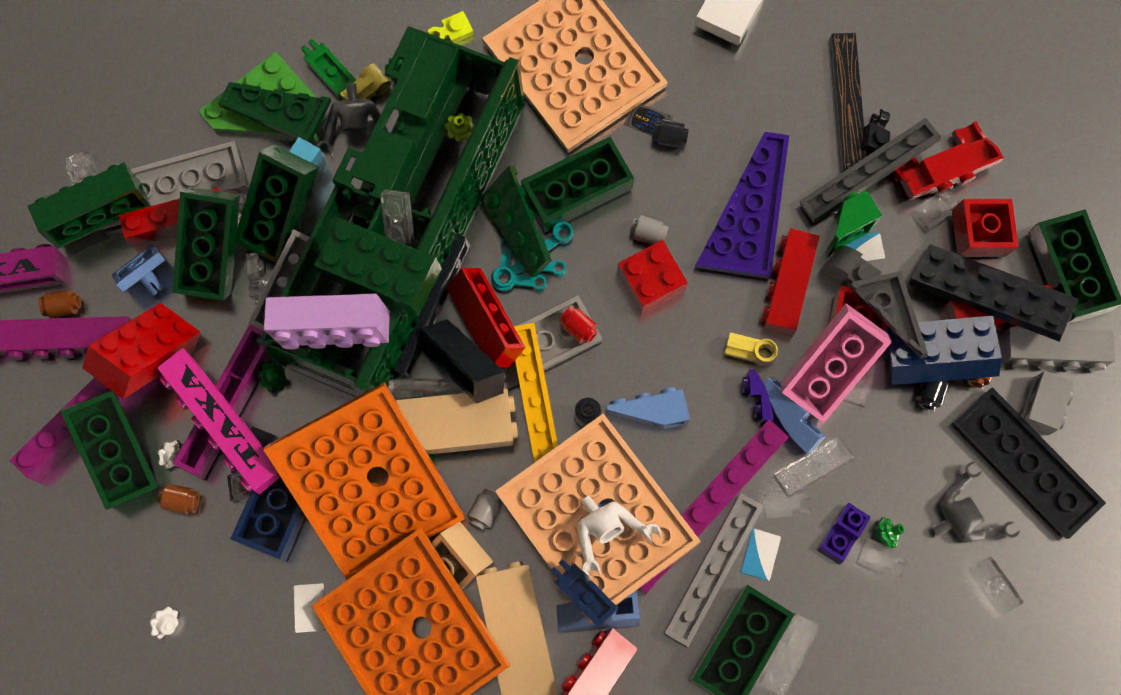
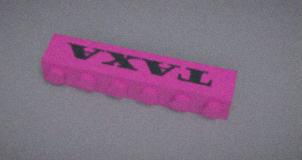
M184 348L157 367L162 374L159 377L161 382L168 390L173 388L178 394L175 397L176 401L184 410L187 408L191 410L194 414L191 420L200 430L206 429L210 435L207 440L216 451L221 449L226 457L223 460L232 471L236 469L242 475L239 481L248 492L253 490L260 495L281 478L264 452L263 445Z

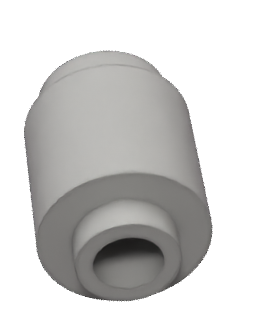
M641 215L639 219L634 218L630 233L634 234L633 239L653 245L661 240H665L669 227L663 225L664 222Z
M484 489L481 494L477 495L467 514L471 526L482 531L484 527H491L502 506L500 504L501 499L496 493Z

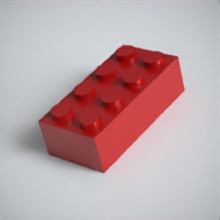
M159 303L88 345L82 369L119 397L125 399L160 376L161 372L157 367L182 348L192 355L200 331L164 304Z

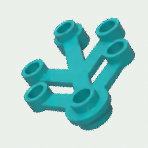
M559 222L554 226L553 235L545 240L548 251L559 243L566 244L571 241L573 237L572 226L567 222ZM561 231H565L568 235L565 238H561L558 234ZM503 238L500 243L502 250L500 267L496 268L491 274L493 287L499 291H508L514 285L532 287L537 292L545 290L547 281L544 276L528 277L518 275L525 270L520 261H517L510 267L513 250L511 248H504L503 245L507 241ZM562 260L551 261L543 271L552 272L553 275L561 277L566 273V263ZM562 265L564 269L561 272H557L554 267ZM501 276H507L508 281L505 283H501L499 281V278ZM536 280L544 282L541 287H537L534 283Z

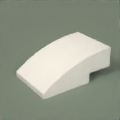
M705 0L696 17L695 26L739 46L763 0Z

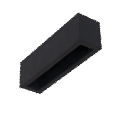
M448 319L421 328V350L476 404L504 393V381L506 379L504 370L496 365L486 353L482 352L472 340L467 338Z

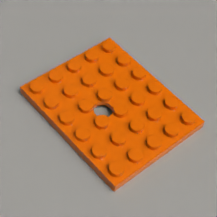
M385 382L264 447V452L346 580L417 529L422 528L426 536L430 538L465 519L462 510ZM373 467H382L388 472V479L381 485L371 483L367 478L368 471Z
M422 528L417 529L312 605L313 610L366 695H470L511 666ZM418 617H425L431 623V632L426 638H418L412 631L413 621Z

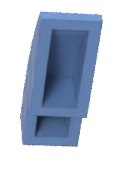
M775 377L767 378L764 382L781 424L806 453L813 452L825 439L826 435L807 419L811 415L808 411L782 393L781 382Z

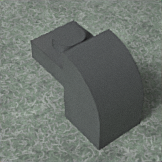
M844 245L836 247L820 270V272L839 285L844 280L852 284L854 281L880 276L882 271L861 258L863 255L861 252Z

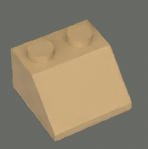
M461 522L440 533L432 542V545L462 591L476 580V576H480L482 571L493 563V560Z

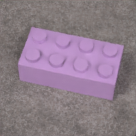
M377 294L266 298L264 331L285 349H298L299 345H309L311 348L320 349L331 344H336L337 347L342 348L352 347L353 344L377 347L380 346V343H389L390 311Z

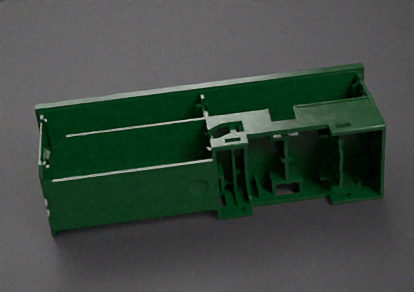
M408 26L385 72V76L393 78L396 85L364 150L360 152L348 147L332 179L335 187L281 297L313 296L322 277L314 264L338 218L349 222L352 215L371 222L368 230L394 241H397L399 234L405 240H408L410 237L419 241L416 249L436 257L442 267L444 262H446L447 255L449 256L454 240L457 239V234L465 235L480 203L479 198L484 194L525 106L519 60L509 57L508 60L506 59L503 62ZM399 59L404 60L399 71H394ZM468 90L474 95L475 93L488 95L433 214L431 215L430 210L426 208L422 212L412 208L448 133L444 126L445 123L449 122L448 118L456 116ZM396 109L398 110L399 117L392 131H385L384 128L393 110ZM351 157L356 158L350 171L346 170ZM353 177L363 181L360 189L355 188L351 184ZM342 284L336 295L363 294ZM390 305L388 308L390 311L389 343H380V346L370 347L358 372L338 364L345 348L337 347L336 344L326 345L325 348L320 349L311 348L310 351L301 348L285 349L265 331L261 338L257 339V343L277 363L357 397L384 382L392 393L399 378L394 370H396L400 356L404 353L403 350L407 346V341L415 329V324L418 323L419 316Z

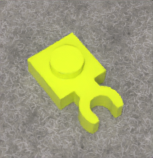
M464 11L441 20L443 27H432L428 30L429 34L440 36L439 38L445 40L449 39L453 43L474 35Z

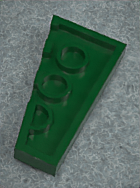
M229 82L218 104L223 109L296 139L300 137L311 143L331 103L330 97L321 96V98L305 93H285L284 90L274 89L272 91L261 89L259 86Z
M508 166L479 200L530 277H537L552 259L541 231H537L534 224V213L532 209L528 208L524 196H526L523 185H519L517 180V169L515 166Z

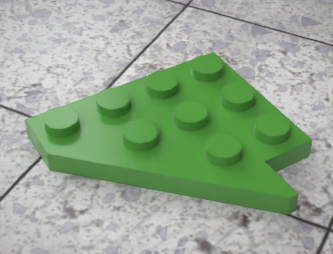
M276 52L235 82L259 86L261 89L274 91V89L284 90L285 93H305L316 97ZM224 92L198 111L217 133L291 137L221 108L218 102Z

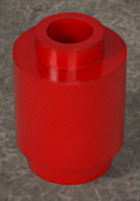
M569 307L559 319L562 328L580 344L591 342L598 333L596 331L597 324L579 308Z

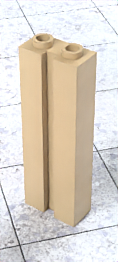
M504 389L503 394L477 404L466 393L396 400L428 455L513 446V438H518L516 422H511L510 412H515L514 397L508 396V389Z
M519 561L507 564L508 569L497 571L496 567L483 570L480 576H476L486 626L511 665L497 675L501 695H558L529 564L523 565V562Z

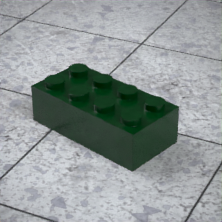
M611 136L521 180V185H523L526 193L525 198L544 232L553 229L559 222H567L633 189L634 177Z
M275 144L260 151L237 228L236 243L277 263L293 229L300 231L319 166Z
M123 162L121 164H113L106 171L97 175H89L75 185L62 187L55 194L40 197L35 203L27 207L38 232L59 249L120 221L119 215L150 207L151 204L140 180Z
M190 186L180 191L172 293L224 301L231 294L240 194Z
M1086 209L1039 222L1028 232L1048 285H1053V289L1079 299L1068 324L1112 312L1121 306V295Z
M338 218L314 264L323 277L363 294H377L382 302L416 316H419L442 270L436 257L341 218Z
M108 389L61 409L64 421L106 510L158 488L117 394Z
M744 586L689 680L712 695H749L795 614L751 586Z

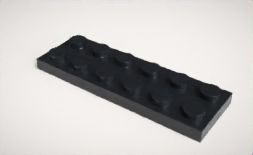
M929 244L909 285L1058 342H1060L1079 301L1078 298Z
M993 387L953 422L1065 539L1071 538L1106 504Z

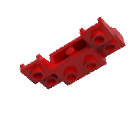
M977 121L959 130L955 129L952 132L957 146L923 159L920 164L914 157L892 172L896 182H901L910 200L927 193L933 194L937 191L940 194L952 189L954 184L959 182L962 185L969 183L976 178L975 174L977 172L997 165L1003 160L1004 157L998 146L986 137Z

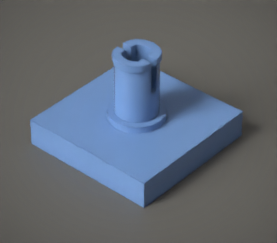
M152 243L114 272L112 276L122 292L137 281H140L150 295L154 296L158 292L151 285V282L159 291L165 285L160 282L152 270L164 262L165 259Z

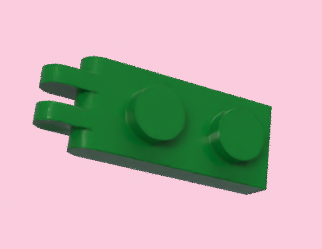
M311 39L308 43L313 48L312 51L306 45L301 47V50L306 55L303 59L340 99V93L347 88L346 84L354 83L356 79L323 43L318 45Z

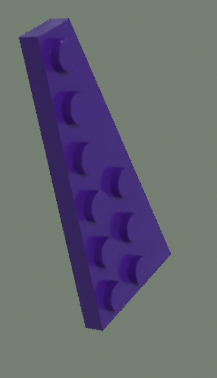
M764 132L695 268L770 279L789 135Z

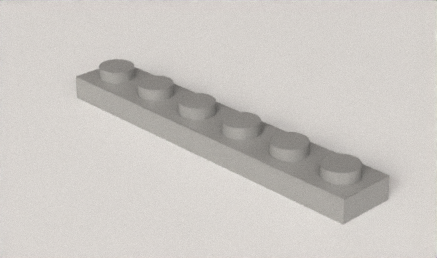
M742 493L739 494L664 633L665 635L689 647L764 507L762 504Z

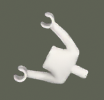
M590 496L582 500V504L590 513L578 522L579 541L585 562L583 572L587 581H591L588 573L591 570H595L601 575L599 564L594 561L589 534L594 535L599 543H607L623 532L624 526L620 522L621 519L630 528L645 536L648 544H652L651 534H657L659 538H662L661 529L658 525H644L616 502H610L599 508Z

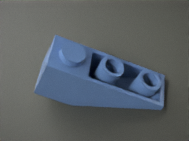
M675 387L663 389L660 391L661 394L653 396L650 393L639 394L635 396V400L625 401V398L612 400L605 410L606 415L662 430L686 425L690 421L683 389L676 390Z
M637 591L616 605L619 609L600 629L639 626L640 617ZM573 602L556 605L559 633L599 629L594 623L590 624Z

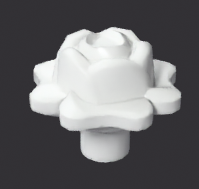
M179 440L165 442L157 452L159 455L158 464L160 466L163 465L165 469L175 466L173 462L184 443L181 444Z
M166 607L164 610L153 613L149 621L151 625L150 634L156 635L159 639L165 635L172 634L178 625V612L170 607Z

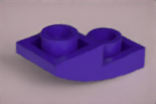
M749 369L746 377L742 378L743 393H747V400H758V402H754V416L759 418V425H764L768 420L773 421L771 402L760 376L755 369Z
M848 502L818 550L838 564L843 563L871 517Z

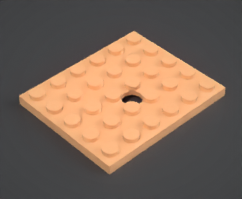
M539 0L482 38L484 45L495 59L505 62L506 59L508 60L509 57L519 60L524 97L568 153L667 86L666 79L602 0ZM580 49L584 51L590 50L594 55V59L589 64H580L575 59L576 52Z
M604 414L597 417L495 491L550 569L555 567L561 574L565 572L558 563L561 559L569 566L575 563L583 571L585 562L579 541L578 522L590 514L582 504V500L585 497L590 496L597 506L603 500H613L628 510L644 525H658L661 529L662 538H659L657 534H651L652 544H648L645 536L630 528L621 519L620 522L624 526L623 532L607 543L601 544L594 535L589 534L594 561L599 564L601 575L595 570H591L588 573L591 580L615 605L630 596L701 542ZM583 613L588 622L592 624L593 622Z

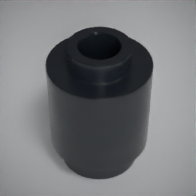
M664 119L662 121H655L652 140L658 141L657 144L681 148V143H687L689 129L684 128L685 123Z
M948 381L922 382L916 395V400L920 402L919 405L928 410L941 407L949 385Z
M583 398L575 406V420L582 427H585L601 415L600 404L593 398ZM591 409L593 412L587 415L583 410Z

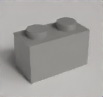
M1046 371L1035 376L1022 418L1032 428L1047 434H1052L1059 429L1061 430L1067 419V415L1064 414L1066 407L1071 404L1074 397V391H1072L1074 382Z

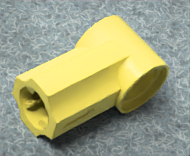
M370 64L365 67L360 73L359 79L354 82L357 87V99L370 100L373 96L379 97L390 88L392 82L376 64ZM347 88L340 93L343 100H347Z
M730 332L725 355L755 362L761 367H768L774 363L778 348L770 339L759 340ZM762 348H767L771 351L772 356L770 358H763L759 355L758 351Z

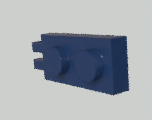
M561 559L558 563L565 572L561 574L553 567L550 571L558 578L554 583L600 629L619 608L592 580L587 581L585 579L584 572L575 563L569 566Z

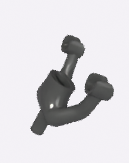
M356 83L346 84L347 100L334 102L330 108L323 141L316 145L320 149L323 145H328L329 154L333 151L331 141L338 117L341 130L351 131L368 129L367 121L369 115L376 125L381 115L373 101L357 99Z
M976 462L968 463L965 467V473L953 484L941 502V510L946 520L932 527L937 537L951 529L962 541L985 540L1003 535L1011 538L1017 537L1020 531L1008 534L1006 530L1008 525L1014 523L1012 521L1006 522L1004 526L974 530L976 526L985 521L970 496L963 500L955 501L973 477H978L982 472L980 471L975 475L970 474L969 466Z

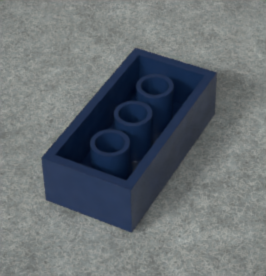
M993 316L918 322L928 352L925 358H919L887 326L886 333L889 335L891 344L886 349L892 385L998 377L1000 375L1002 356Z
M282 478L278 479L260 495L253 490L251 491L230 539L286 562L305 519V514Z

